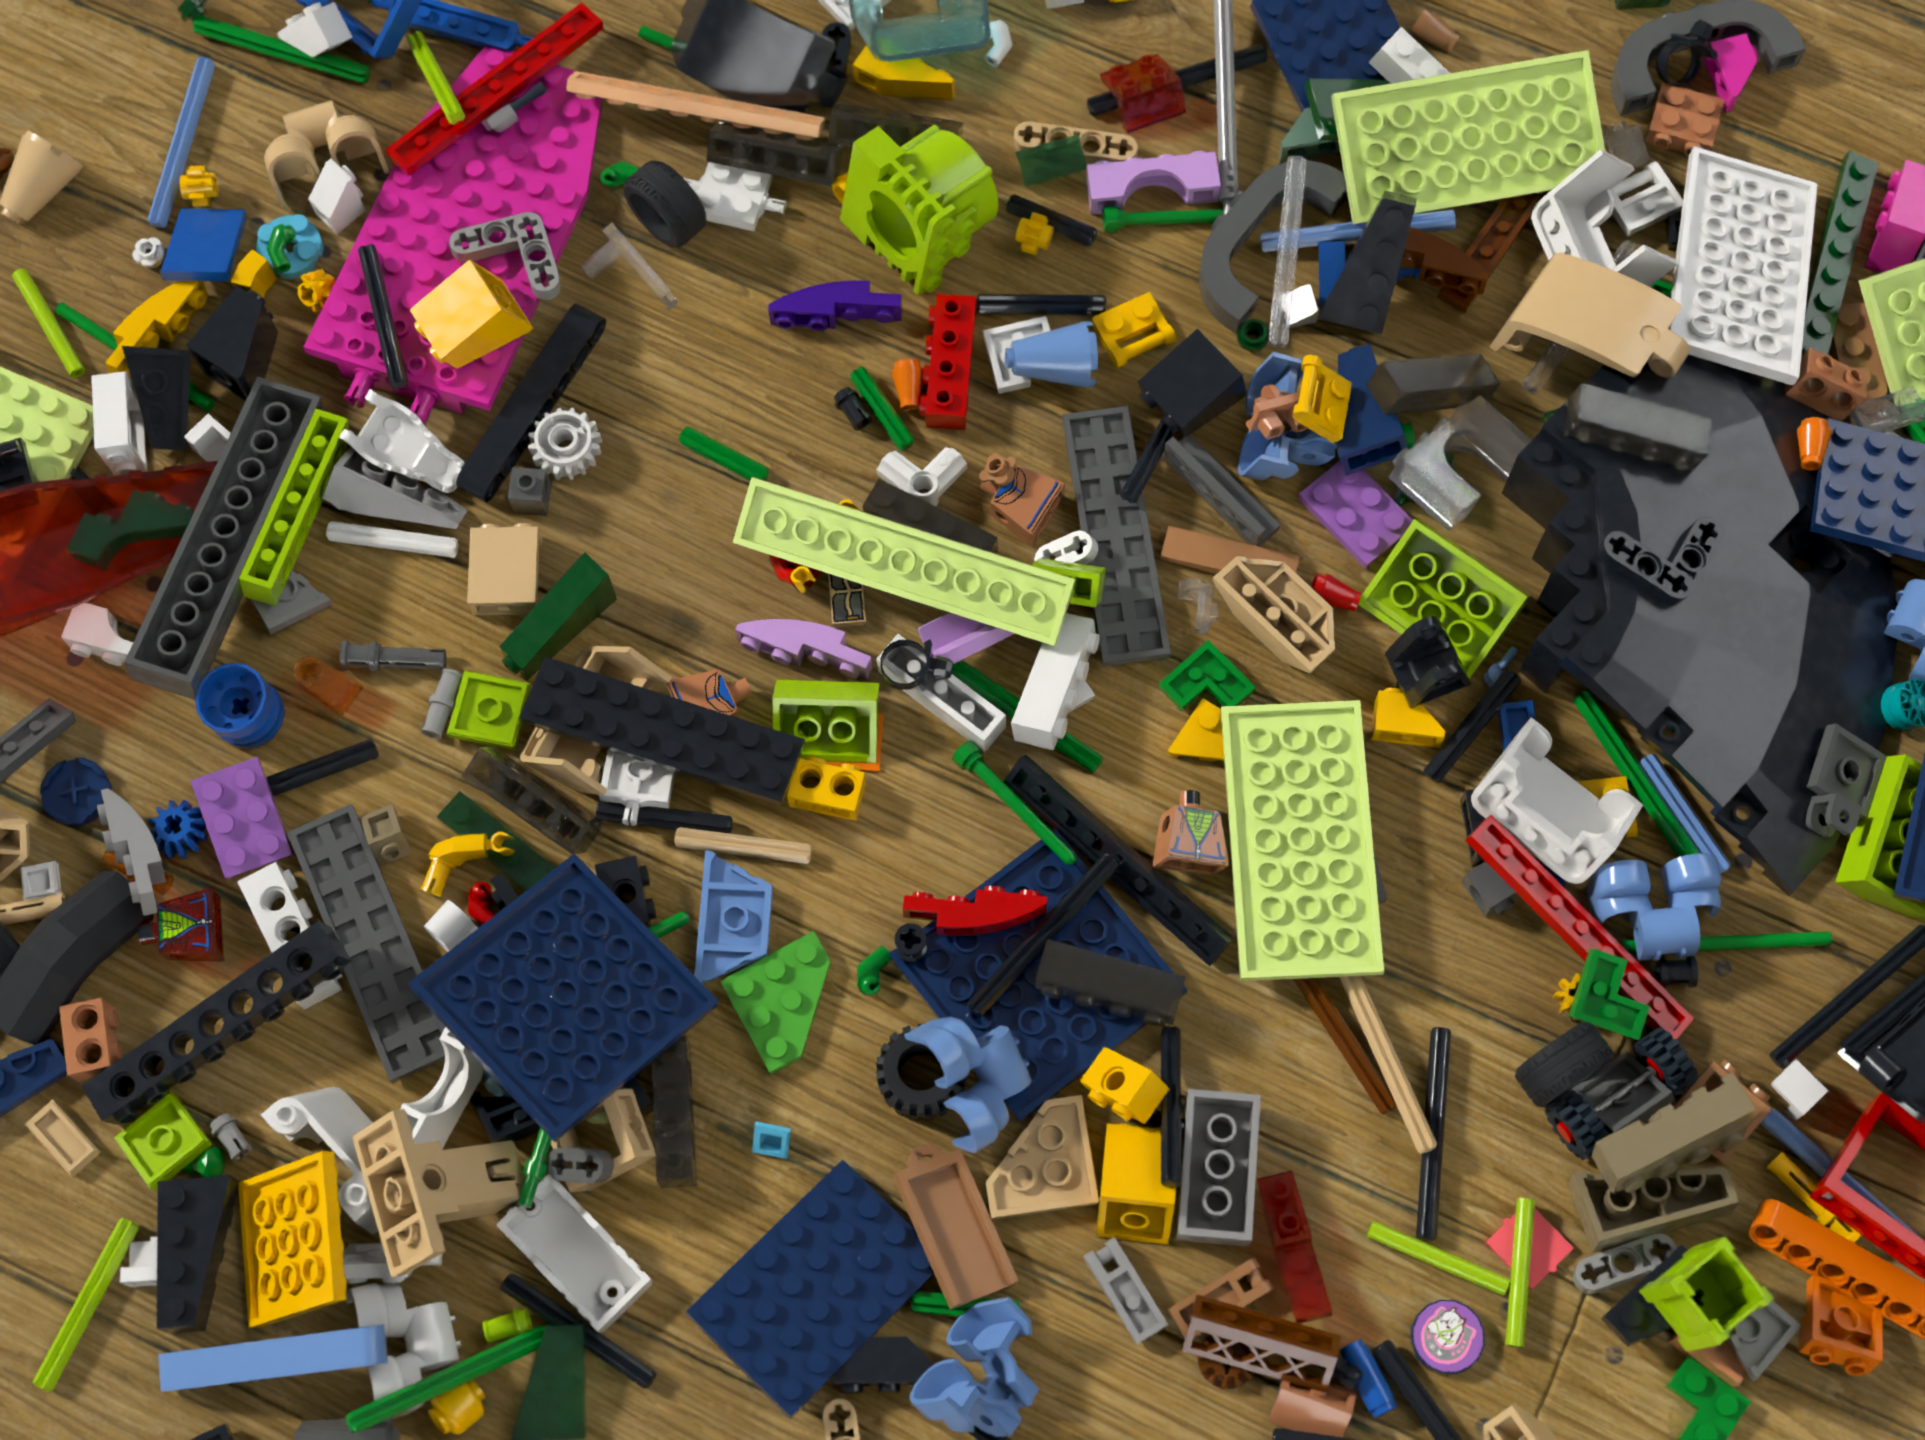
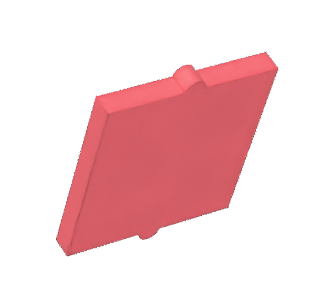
M1536 1209L1534 1210L1528 1287L1530 1290L1549 1272H1556V1265L1574 1249ZM1515 1214L1510 1219H1503V1226L1485 1242L1510 1269L1512 1264Z

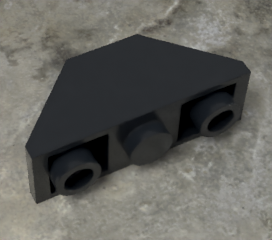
M870 1337L833 1375L834 1387H841V1393L847 1394L863 1393V1386H878V1392L897 1393L901 1392L900 1386H914L919 1378L935 1364L908 1337Z

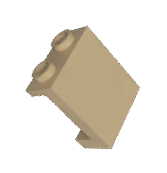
M518 523L514 527L483 524L478 528H470L467 604L473 615L529 614L540 602L538 596L539 545H542V536L538 526L528 523Z

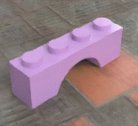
M1195 151L1187 155L1177 156L1163 154L1157 158L1147 159L1133 157L1126 161L1118 162L1103 160L1094 164H1088L1086 171V185L1091 215L1102 214L1103 206H1117V209H1123L1127 199L1135 191L1153 185L1164 186L1175 191L1186 205L1219 201L1221 185L1216 152Z

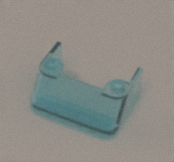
M849 0L851 19L872 56L878 61L893 62L975 50L984 47L990 39L987 0H937V13L883 20L882 8L877 0Z

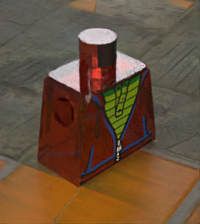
M212 888L159 903L157 905L158 913H156L157 922L140 924L138 926L140 944L150 945L158 943L159 953L168 960L225 961L221 897Z

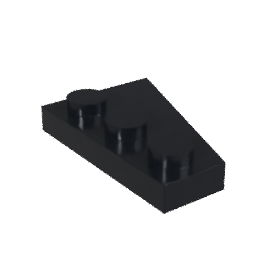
M122 346L152 449L186 451L187 440L184 436L187 434L191 352Z
M1682 1244L1601 1318L1627 1347L1672 1328L1652 1302L1648 1303L1639 1291L1649 1282L1655 1281L1683 1258L1682 1255L1688 1250ZM1694 1291L1696 1294L1690 1297L1699 1306L1700 1295L1697 1291Z

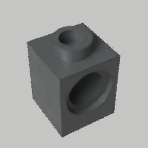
M512 467L508 500L514 514L547 516L551 483L546 470Z
M1486 862L1470 870L1464 876L1462 884L1484 916L1494 911L1497 915H1500L1515 905L1513 899L1517 893Z

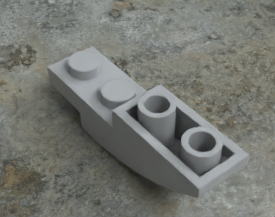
M108 788L102 789L101 793L104 804L97 805L101 825H109V830L103 831L107 852L114 851L117 864H125L127 876L135 875L136 881L129 882L133 903H141L143 916L158 913L152 885L164 883L166 880L161 857L154 838L143 819L125 800Z

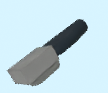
M539 82L522 97L502 107L483 120L482 123L487 131L494 129L496 132H503L518 122L515 112L530 101L547 93L546 87L543 83Z

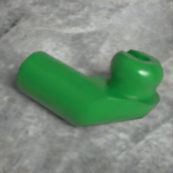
M622 161L602 171L600 176L601 182L610 188L620 186L639 167Z
M280 224L273 228L267 245V252L277 273L287 272L291 268L284 250L286 243H292L296 238L295 229L290 225L284 226Z
M883 945L873 951L857 966V987L863 995L872 996L880 990L879 969L891 960L889 951Z

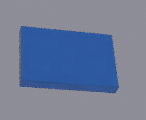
M181 208L161 268L162 279L171 281H228L247 219L245 209Z

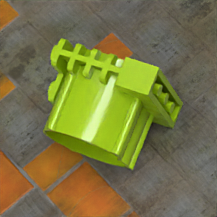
M935 124L901 147L877 126L853 142L840 221L865 246L873 242L875 253L879 257H886L888 259L887 265L892 270L897 267L902 269L900 278L905 283L914 279L913 292L917 296L924 294L926 291L930 293L941 284L946 263L955 256L957 258L963 256L971 246L972 234L996 217L998 212V195L991 177L993 171L984 164L980 156L965 140L952 132L940 130Z

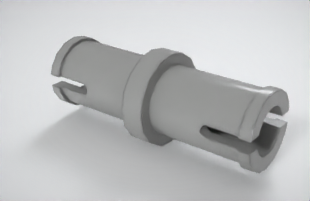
M447 668L442 670L435 694L430 695L428 701L430 708L423 728L420 731L423 735L432 739L442 738L449 713H452L454 709V699L463 676L461 673Z

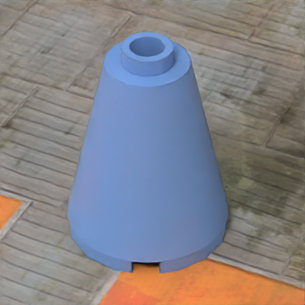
M1083 321L1012 341L1010 348L1005 349L1006 368H1011L1012 374L1083 388H1093L1096 384V379H1090L1091 370H1098V350L1095 332L1088 331L1093 326L1092 322Z

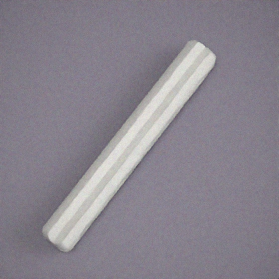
M334 521L328 523L326 537L329 541L451 558L457 556L459 542L456 538Z

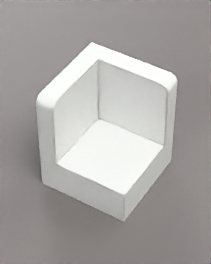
M207 414L184 437L192 450L210 466L215 468L231 433Z
M1797 1059L1789 1064L1771 1083V1086L1790 1104L1784 1112L1793 1121L1802 1117L1828 1092Z
M157 1236L151 1237L150 1241L132 1242L130 1244L129 1267L120 1268V1283L129 1287L157 1285Z

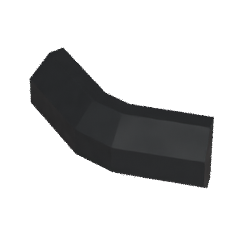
M101 871L47 915L24 940L0 978V1029L9 1036L33 1045L46 1041L60 1019L59 1006L70 1004L80 986L98 965L138 933V926L147 925L154 919V914L143 916L140 902L133 903L129 887L130 881L117 871Z

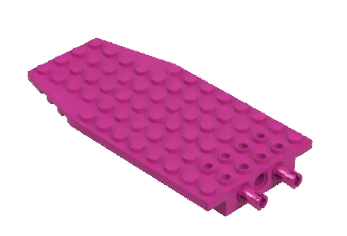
M485 46L450 86L455 97L514 52H504ZM555 65L498 108L496 111L513 103L539 82L543 83L547 89V93L517 110L515 113L518 122L505 131L496 132L494 129L487 131L481 121L410 176H407L396 164L393 165L303 346L306 354L336 363L341 377L353 380L347 394L344 396L347 403L355 407L358 401L357 407L363 408L367 400L365 396L369 389H372V387L380 388L415 399L410 410L420 418L425 426L434 406L460 414L464 413L467 404L487 411L491 410L525 335L457 369L446 362L441 364L434 358L430 352L432 345L415 328L414 323L416 319L410 309L465 264L454 258L449 244L451 235L462 228L524 212L536 213L543 221L557 266L589 196V182L594 165V150L597 145V131L604 98L596 96L594 99H582L577 97L575 92L567 91V80L575 72L574 70ZM438 101L419 124L441 108ZM531 225L525 226L529 241L535 239ZM494 232L489 236L488 240L493 243H499L505 239L506 234ZM479 237V244L480 246H483L484 244L482 237ZM468 242L461 243L463 249L469 248ZM373 244L378 254L408 379V385L405 388L392 389L388 380L358 249L361 246ZM520 250L473 261L504 281L531 323L541 299L537 298L532 292ZM535 250L529 254L528 258L535 262L541 261L545 258L546 253L541 250ZM544 271L539 274L543 287H547L549 282Z

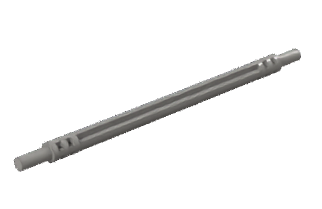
M1214 0L1218 161L1221 185L1219 202L1223 204L1224 215H1226L1232 208L1230 204L1233 198L1238 193L1232 0Z

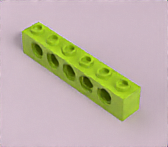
M315 409L239 577L243 597L276 607L323 502L322 497L333 468L347 448L348 444L339 438L344 428L349 430L347 418Z

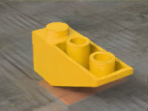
M873 36L853 63L854 82L880 96L952 100L955 97L954 79L946 71L936 70L925 64L918 56L908 55L900 51L890 41H882Z

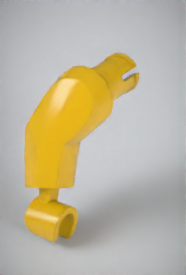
M497 832L491 839H488L486 834L457 835L436 843L428 854L432 862L420 890L429 894L431 892L433 895L441 897L451 868L460 867L468 860L487 858L489 850H494L503 856H510L515 850L507 847L502 848V844L505 840H513L514 838L504 832Z

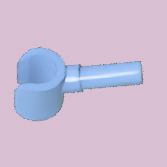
M1511 647L1497 664H1493L1484 675L1483 679L1489 687L1494 684L1518 653L1515 647Z

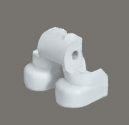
M371 1283L349 1288L346 1300L347 1303L354 1302L359 1328L384 1325L385 1339L387 1337H404L407 1349L406 1353L397 1357L387 1356L388 1363L364 1366V1370L368 1369L374 1401L422 1380L421 1373L455 1365L460 1362L457 1349L462 1345L460 1341H455L452 1323L456 1321L455 1316H450L447 1302L431 1303L407 1309L400 1284L386 1283L379 1285ZM424 1402L393 1416V1419L410 1414L422 1407Z

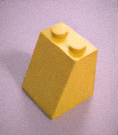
M470 259L410 309L416 319L414 323L415 328L432 345L430 352L434 358L441 364L446 362L457 369L534 329L504 281Z
M1107 1123L1096 1237H1114L1121 1240L1168 1245L1175 1206L1176 1187H1164L1161 1184V1127L1147 1128L1132 1126L1126 1123Z

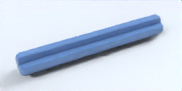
M1650 754L1643 758L1639 763L1699 852L1715 855L1718 858L1720 873L1722 874L1731 867L1730 861L1657 755Z

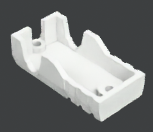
M548 1174L543 1181L538 1183L533 1199L535 1203L534 1210L527 1211L526 1207L520 1205L519 1207L515 1206L513 1209L510 1207L506 1211L507 1214L496 1225L530 1259L533 1265L560 1293L566 1295L565 1298L574 1307L578 1308L577 1311L586 1320L591 1322L592 1327L598 1333H603L652 1286L653 1280L644 1271L640 1270V1266L632 1258H628V1254L619 1245L615 1244L616 1241L557 1180ZM611 1288H616L618 1291L614 1298L608 1296V1291Z

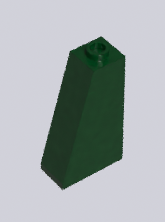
M586 552L578 558L499 646L505 657L501 661L513 675L520 672L527 680L530 679L540 669L544 657L552 659L617 600L609 575Z

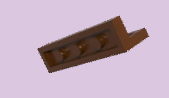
M1197 1294L1182 1351L1326 1393L1338 1359L1340 1335ZM1196 1330L1211 1334L1216 1342L1206 1345L1193 1341ZM1238 1342L1248 1345L1252 1352L1240 1355L1234 1353L1230 1346ZM1273 1353L1285 1356L1288 1363L1280 1366L1271 1364L1266 1356ZM1312 1363L1325 1367L1322 1378L1306 1374L1302 1367Z

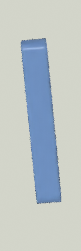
M384 1325L158 1354L161 1392L388 1363Z

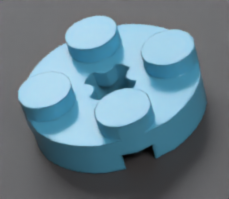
M296 214L276 218L268 224L262 225L257 232L256 251L268 260L274 274L279 275L280 278H301V275L311 272L316 267L315 262L319 256L322 257L324 250L322 238L317 228L303 215ZM280 224L284 226L290 225L295 229L296 238L292 243H298L293 246L294 251L291 253L284 249L291 268L284 273H277L267 252V245L272 230Z

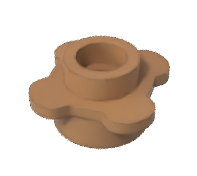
M997 453L992 454L988 457L986 468L980 472L979 478L984 483L990 481L995 487H1004L1014 479V468L1017 466V461L1012 456L1004 458L1000 457Z

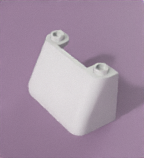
M1530 718L1478 784L1471 796V802L1478 813L1485 818L1492 815L1529 853L1562 879L1574 884L1583 883L1617 849L1643 804L1629 793L1619 789L1610 790L1601 799H1598L1545 757L1552 746V737L1542 725L1533 718Z
M328 1087L298 1094L275 1102L261 1114L275 1131L285 1135L291 1143H295L299 1138L312 1139L317 1144L324 1140L354 1174L341 1187L339 1202L354 1222L374 1235L378 1231V1227L352 1136L373 1122L347 1093L337 1087Z

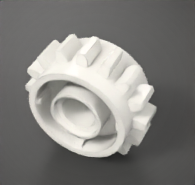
M557 408V411L549 414L546 412L544 414L545 418L541 422L535 421L536 430L529 433L532 444L528 445L530 454L534 455L532 459L536 467L541 466L542 469L546 470L547 475L550 472L553 473L557 480L562 476L569 477L572 480L574 475L580 473L585 475L586 469L589 466L595 467L596 461L594 457L602 453L600 445H598L602 442L600 432H596L598 428L595 421L589 422L587 413L584 412L579 415L575 412L574 408H571L569 411H562L561 408ZM564 440L572 441L567 447H558Z

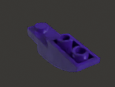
M860 280L830 282L804 288L770 303L768 307L771 325H776L783 329H791L795 326L809 327L815 331H824L827 328L836 329L837 317H842L848 321H858L860 319H875L881 323L902 321L903 310L902 294L871 293L870 281Z

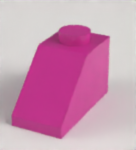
M1747 34L1710 42L1708 47L1715 50L1718 57L1714 59L1703 58L1718 98L1725 99L1722 107L1724 113L1732 111L1758 61L1757 49L1750 43Z

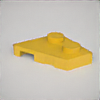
M1202 698L1168 749L1167 755L1171 758H1178V756L1199 758V761H1224L1221 709Z

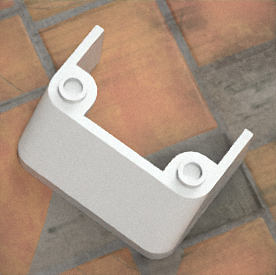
M1602 149L1540 199L1533 208L1531 215L1532 223L1548 260L1555 253L1568 254L1626 275L1649 287L1678 265L1675 259L1643 244L1616 266L1599 226L1610 217L1614 209V199L1610 190L1634 171V167Z

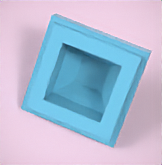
M756 1122L752 1153L787 1159L791 1128Z

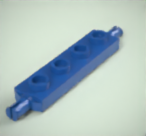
M373 0L372 4L373 7L388 10L390 14L396 0ZM422 0L408 26L410 29L483 49L486 46L504 52H511L516 46L522 47L534 38L520 34V27L517 22L437 0Z

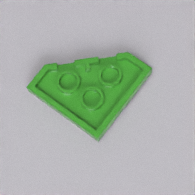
M814 931L720 981L770 1075L802 1059L809 1031L821 999L825 979L829 973L831 961Z

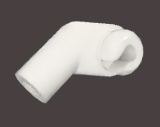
M1002 20L991 21L986 28V33H990L989 37L993 39L994 45L985 56V60L993 67H998L1012 47L1009 27Z

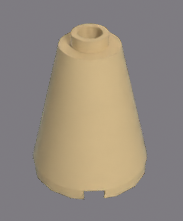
M26 130L24 135H22L0 199V205L4 207L1 213L19 224L21 219L29 222L80 173L83 165L65 152L55 148L48 141Z

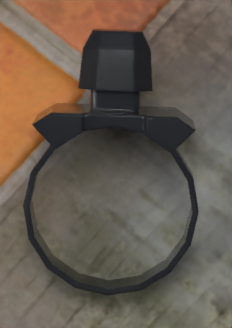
M1698 20L1689 33L1691 35L1689 37L1677 33L1671 34V41L1662 48L1656 62L1658 76L1663 82L1678 87L1688 85L1700 71L1702 56L1710 59L1718 57L1715 50L1704 45L1706 41H1709L1713 26L1705 21ZM1682 44L1690 46L1692 61L1688 72L1680 80L1671 82L1666 73V65L1670 54Z
M904 639L892 642L884 649L880 658V667L885 681L892 687L900 690H910L919 686L924 691L928 686L929 674L934 675V678L937 679L951 678L953 661L942 656L933 658V644L930 639L924 642V648L915 641ZM900 646L916 648L926 659L924 669L917 675L918 679L910 683L895 682L883 670V662L886 655L891 650Z

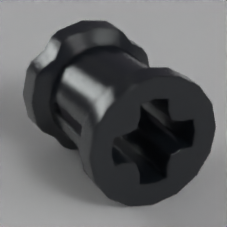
M907 923L897 929L895 934L896 952L902 960L914 963L923 958L927 952L925 931L917 924ZM910 937H915L917 944H913L912 949H907L905 942H909Z
M1687 956L1686 960H1665V958L1660 957V960L1655 961V979L1663 988H1666L1667 985L1686 984L1689 988L1697 987L1698 966L1696 958L1694 956Z

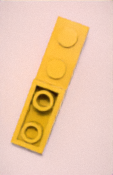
M178 281L150 297L124 319L113 332L118 347L105 362L109 373L125 371L128 377H131L122 346L156 348L160 338L172 343L178 334L183 333L193 314L206 303L208 294L204 281Z

